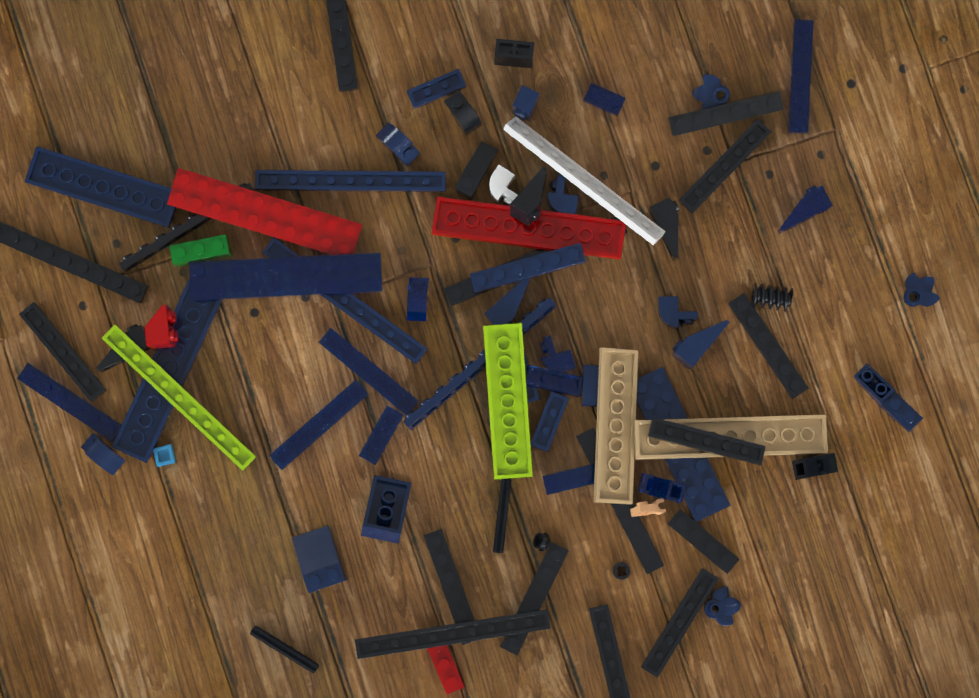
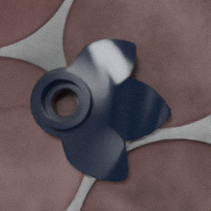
M711 74L703 75L704 85L692 91V95L698 101L703 102L702 109L724 104L730 98L729 89L721 85L719 78ZM719 91L724 92L722 98L717 97Z
M915 273L910 274L905 280L904 302L910 307H915L919 304L929 307L938 302L940 297L931 292L934 286V277L919 279ZM910 294L915 295V301L910 300Z
M720 587L712 593L711 600L706 602L704 612L707 617L716 619L720 625L729 626L733 624L731 615L739 611L741 603L737 599L729 597L728 587ZM713 606L717 608L715 613L712 611Z

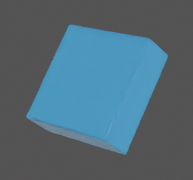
M172 444L153 449L157 467L177 463Z

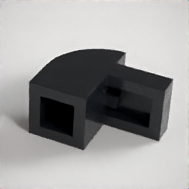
M460 90L444 100V103L455 117L456 123L466 136L482 126L477 113Z
M835 453L792 461L795 480L838 472Z

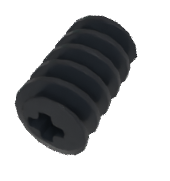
M756 282L754 283L752 291L754 307H756L758 302H760L761 308H764L765 304L768 303L769 309L776 305V310L778 311L783 306L784 312H786L788 307L791 306L793 288L788 293L787 288L783 287L780 292L779 286L772 290V286L768 285L765 290L764 284L761 283L757 288Z

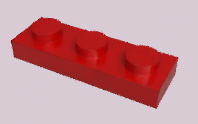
M448 646L427 648L446 694L448 695L464 688V683Z

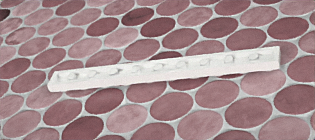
M515 116L505 125L503 130L510 134V136L514 137L541 160L545 161L571 183L584 191L585 194L610 211L646 241L654 245L664 235L665 231L519 118Z

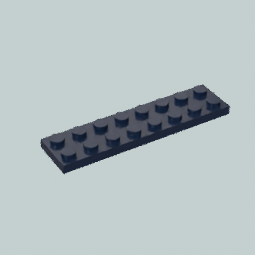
M38 146L35 148L24 181L30 185L170 228L176 207L167 205L172 188Z
M663 367L637 379L636 402L645 420H651L653 417L662 420L688 419ZM708 458L665 459L695 522L731 506Z

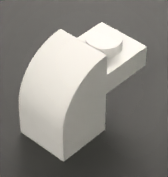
M498 165L491 175L489 182L490 193L497 203L503 197V201L510 205L518 196L508 189L515 175L501 165Z

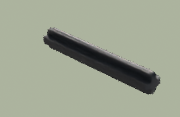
M511 478L501 479L493 546L494 553L501 554L504 550Z
M254 626L250 634L311 673L317 671L318 663L260 627Z

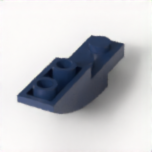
M868 363L853 376L868 395L908 433L923 420V417L895 392V389Z

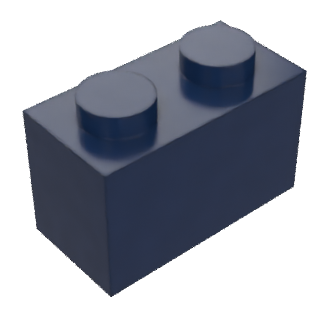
M522 85L512 105V114H515L521 121H525V119L530 121L539 102L540 93Z

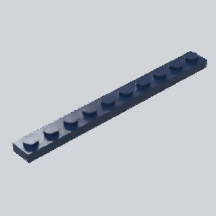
M255 170V190L445 192L446 172Z
M273 237L263 250V254L416 365L428 350Z
M550 297L547 300L543 299L537 304L538 308L533 312L529 311L522 317L523 320L520 323H522L523 335L556 308L555 302ZM485 349L480 352L478 359L474 362L470 361L464 366L465 370L460 374L456 373L453 375L445 387H439L434 392L435 395L432 398L425 399L420 404L421 407L419 409L411 411L406 415V420L403 422L410 430H413L486 368Z

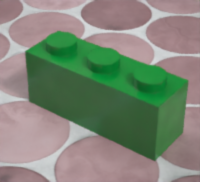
M226 234L169 246L172 263L175 267L232 256L229 237Z

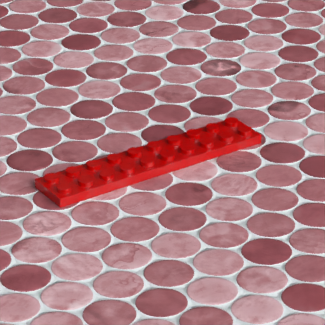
M181 168L177 169L167 205L350 261L352 260L362 224Z
M437 196L431 234L550 251L581 243L584 255L621 260L626 224L621 220L541 210L538 220L533 221L528 226L510 215V206Z

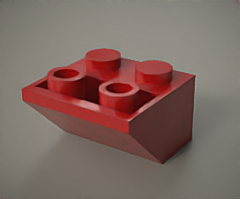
M162 305L145 326L146 346L153 350L176 347V342L179 341L177 330L174 331V323L177 322L176 313L167 305Z

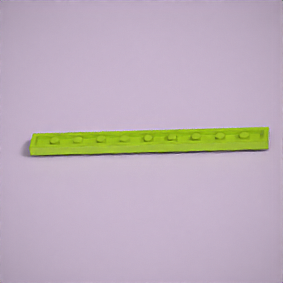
M116 324L102 337L115 352L242 471L256 458V455Z

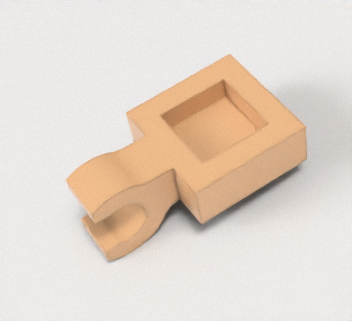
M657 499L652 504H648V501L637 503L636 507L630 509L631 517L650 514L660 515L666 512V509L658 507V504L664 502V499Z

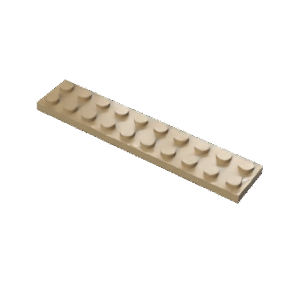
M826 415L665 419L666 421L766 446L764 456L828 453ZM651 420L634 421L635 460L724 457L647 437Z

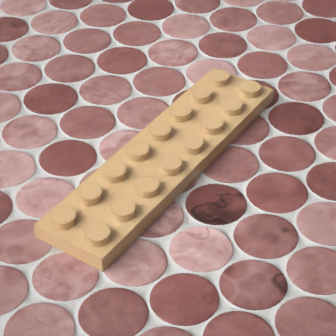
M599 348L594 476L595 503L633 504L634 421L636 420L638 350Z

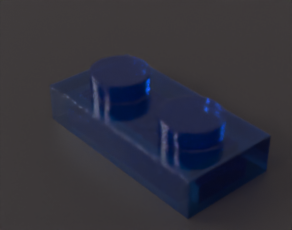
M591 83L583 101L618 116L626 98Z

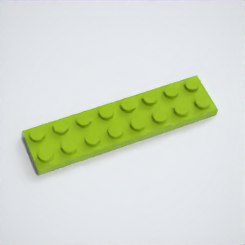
M522 323L483 325L494 480L533 477Z

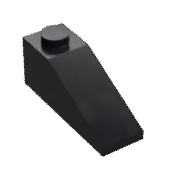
M481 141L455 186V192L472 200L498 149Z
M542 167L510 204V215L528 226L533 221H537L541 215L547 177L546 167Z
M669 197L650 206L648 211L654 223L665 231L661 238L674 261L678 258L679 207L676 201H672Z
M135 324L127 328L125 333L144 351L151 349L146 346L145 328L143 326ZM111 349L97 369L99 372H104L125 362V360Z

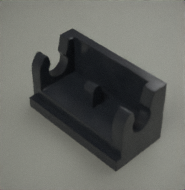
M496 39L494 65L532 68L534 42Z

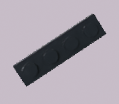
M679 509L667 523L726 574L739 561L737 556L682 510Z

